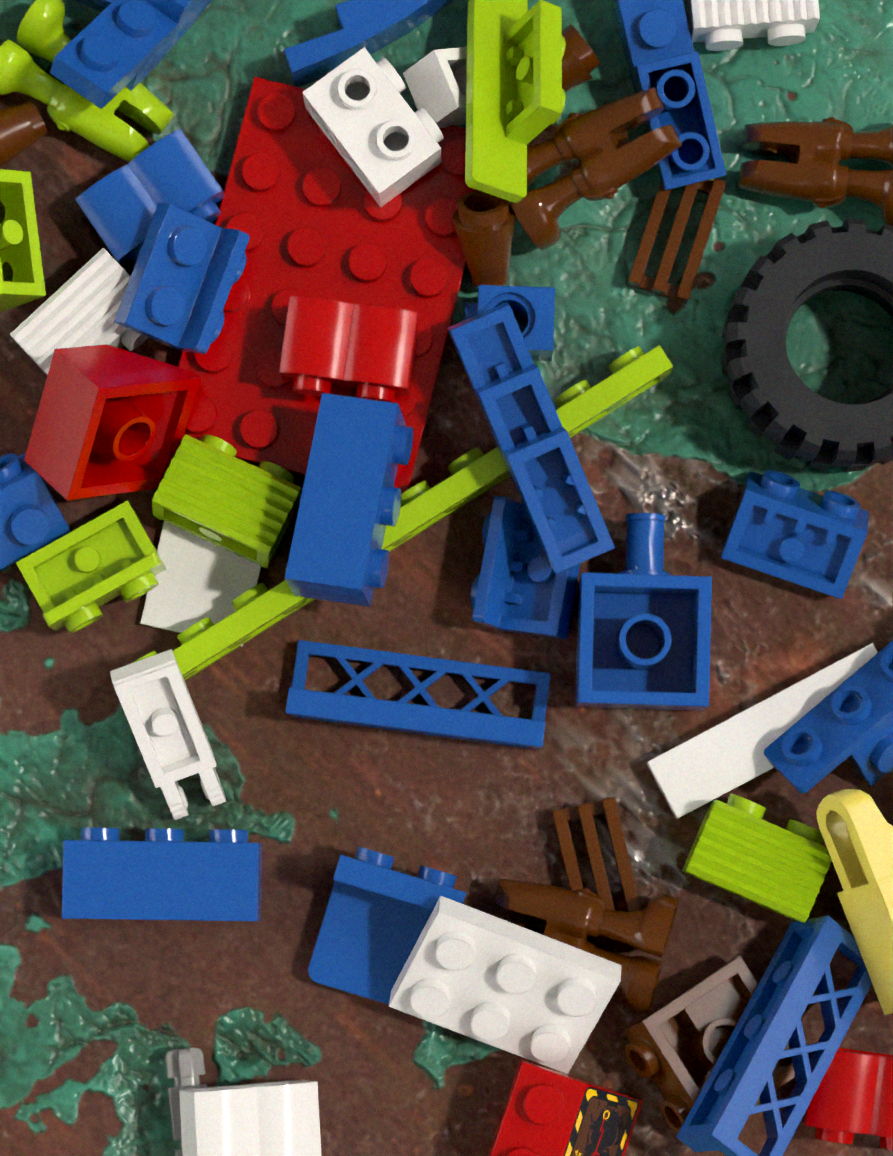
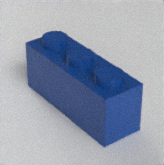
M322 393L285 573V580L295 596L370 607L374 588L382 589L384 587L389 567V551L382 549L386 526L395 527L401 505V489L394 487L398 464H408L413 443V428L406 426L398 403Z
M81 828L80 840H64L62 919L261 921L263 844L248 843V830L209 829V842H184V829L146 828L145 841H119V828Z

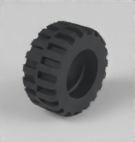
M846 218L840 227H831L828 220L809 225L805 233L799 236L790 233L777 241L765 257L760 256L746 275L732 301L721 337L724 339V351L721 354L722 374L728 375L731 384L728 395L735 410L742 408L749 418L746 424L749 430L758 439L762 435L766 436L777 445L774 452L790 460L795 455L808 460L807 467L826 471L830 466L843 467L844 472L861 471L871 464L880 463L884 465L893 461V385L877 398L864 403L843 404L834 402L818 395L801 381L793 370L786 352V336L793 315L807 300L822 292L848 291L863 295L879 304L893 319V226L884 223L880 231L866 229V219Z

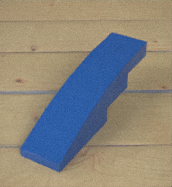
M348 0L335 5L337 23L340 30L284 49L287 68L294 86L301 87L324 77L364 47L370 55L412 32L454 0Z
M503 303L448 327L447 329L482 412L554 573H559L614 549V544L569 434L562 427L539 368L533 363L510 305Z

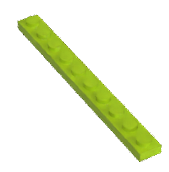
M660 345L646 354L640 346L629 350L609 364L608 368L612 373L611 376L592 388L587 380H583L564 391L554 400L559 407L556 412L562 427L567 430L570 438L669 377L673 365ZM477 447L452 462L447 467L452 476L430 489L427 482L423 481L402 493L397 523L395 527L386 526L382 549L389 552L393 551L509 478L510 473L498 447L485 455L480 447ZM286 580L270 590L267 589L264 583H260L247 590L231 602L236 610L231 615L215 625L210 617H206L177 636L181 646L173 650L184 681L315 599L295 596ZM156 651L150 652L134 662L151 657L157 653Z

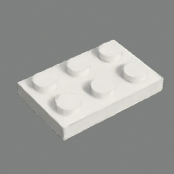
M440 896L391 990L389 1007L568 1074L621 982V965Z

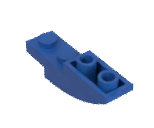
M114 0L55 55L50 73L102 109L125 86L132 91L175 46L212 0Z
M615 0L616 8L614 12L634 92L637 93L655 87L664 106V110L660 114L644 123L645 131L648 133L666 125H673L682 143L679 149L656 165L663 189L668 190L727 175L698 51L694 52L683 0Z

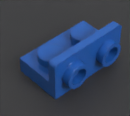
M158 203L114 323L175 350L205 354L210 344L217 339L223 328V309L232 285L238 281L244 271L247 260L245 250L249 242V234L238 229L221 228L170 203Z
M767 470L762 475L750 471L744 485L742 498L722 549L721 558L842 599L868 533L869 512L861 509V504L846 494L826 491L823 496L800 488V483L787 474Z

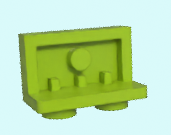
M128 500L16 562L44 613L42 616L48 627L57 631L65 626L69 634L77 632L100 619L103 614L99 607L122 595L125 602H130L148 593L159 585L155 576L167 569Z

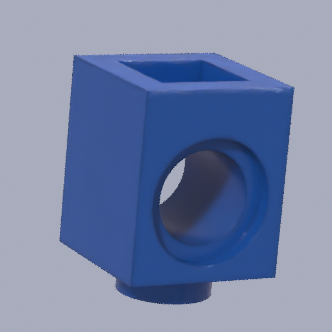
M478 285V303H465V320L503 303H508L512 310L519 312L526 320L527 327L522 332V336L532 360L551 361L554 348L555 287Z

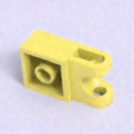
M843 789L831 793L822 799L816 811L817 821L843 891L838 892L837 895L884 1015L893 1014V826L887 823L869 794L861 790Z

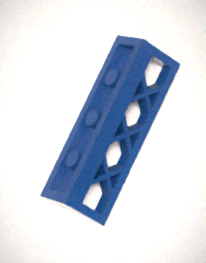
M298 640L292 688L289 687L286 714L289 717L541 750L544 740L545 715L551 673ZM310 655L337 659L352 680L335 693L305 690ZM348 661L371 663V665L357 675ZM383 665L399 667L415 688L397 702L376 699L363 681ZM410 669L435 673L420 683ZM445 674L461 675L478 697L461 710L440 708L426 689ZM473 677L498 680V682L486 691H483ZM509 682L536 685L532 720L502 716L489 697ZM358 686L365 697L345 694ZM420 694L429 706L410 704L409 702ZM483 703L491 714L471 711Z
M831 917L807 919L806 923L791 922L676 1136L694 1152L721 1151L726 1156H758L737 1138L749 1115L762 1112L767 1140L759 1156H783L872 984L854 936ZM838 949L855 963L857 968L847 987L835 991L829 964ZM816 988H817L818 994H817V995H813L814 992H815V990H816ZM820 1002L825 1029L818 1042L806 1045L801 1017L808 1004ZM787 1043H789V1048L785 1049ZM791 1057L796 1085L789 1097L777 1099L772 1072L779 1059ZM758 1098H760V1103L756 1104ZM784 1107L782 1112L780 1113L779 1108Z

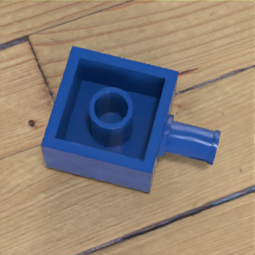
M656 513L626 514L625 571H619V574L582 573L579 578L575 707L703 711L709 707L712 577L677 576L664 572V523L666 522V515Z

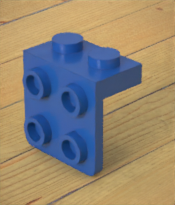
M359 846L354 858L340 855L333 878L335 882L308 968L310 978L319 984L389 1004L391 990L440 896L463 904L466 892L454 889L457 876L422 865L419 866L416 877L391 870L395 857Z

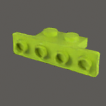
M468 0L465 183L468 187L513 203H519L526 197L527 145L545 128L554 124L559 119L565 106L566 95L564 89H562V58L566 43L565 38L562 36V7L543 0H539L530 10H528V0Z

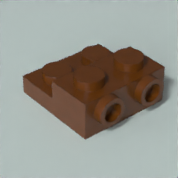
M741 956L728 961L684 992L670 998L623 1030L630 1041L625 1046V1054L630 1065L641 1077L649 1078L652 1076L665 1097L660 1102L661 1113L667 1124L676 1133L680 1131L758 986L757 981ZM787 1043L785 1049L789 1048V1043ZM791 1057L779 1059L772 1072L775 1091L795 1077Z

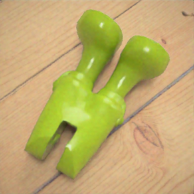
M35 0L18 28L16 38L18 44L12 40H7L0 46V95L18 92L48 105L47 113L52 121L57 124L58 129L67 132L71 130L124 161L131 162L150 145L134 128L115 116V111L118 109L148 131L159 135L175 115L141 83L132 91L125 86L108 104L100 109L65 83L62 84L34 63L26 50L53 63L55 55L71 39L63 28L65 6L62 0Z

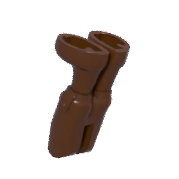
M655 87L612 101L584 114L570 113L567 119L557 126L553 138L537 144L527 145V187L532 185L537 177L566 161L579 160V165L573 168L571 173L543 187L528 191L526 197L519 203L511 202V207L529 238L539 249L544 250L557 243L561 234L559 217L573 203L583 197L589 201L612 199L615 193L618 192V188L650 170L682 146L673 125L657 128L639 136L633 141H630L628 137V131L641 126L664 110Z
M834 117L822 119L820 122L783 121L759 122L745 125L742 147L746 151L764 156L789 158V163L769 160L743 162L740 165L739 188L779 198L812 202L813 205L819 208L842 204L846 197L857 198L879 206L883 213L885 224L893 226V169L884 171L849 169L848 166L839 165L840 161L856 158L886 162L893 168V124L885 129L866 132H853V127L850 124L836 120Z
M499 878L494 903L508 910L541 918L538 928L520 922L506 921L620 964L621 982L617 989L623 993L625 1003L633 1011L649 1014L663 961L647 956L631 957L602 950L588 942L587 937H606L633 946L645 953L663 957L673 928L679 903L678 898L666 894L657 895L644 910L623 912L606 909L605 901L588 888L574 891L541 883Z

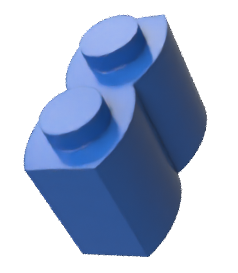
M178 129L148 147L127 165L96 182L75 200L119 265L125 269L136 263L158 203H170L213 223L221 215L218 207L221 205L225 194L182 130Z

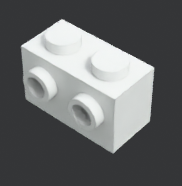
M364 47L302 93L305 109L374 200L382 207L441 163V147L438 142L444 139V136L424 108L421 107L416 112H413L400 95V92L406 89L389 61L383 57L375 62Z

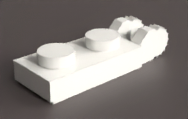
M172 649L110 671L115 691L155 788L161 787L174 820L189 815L185 792L178 785L177 781L199 773L203 792L206 799L210 800L212 806L226 802V797L215 769L217 765L212 748Z

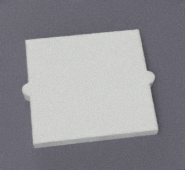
M164 521L157 552L167 569L155 576L159 585L147 593L140 624L182 633L206 617H210L215 625L236 611L231 604L234 599L257 585L261 566Z

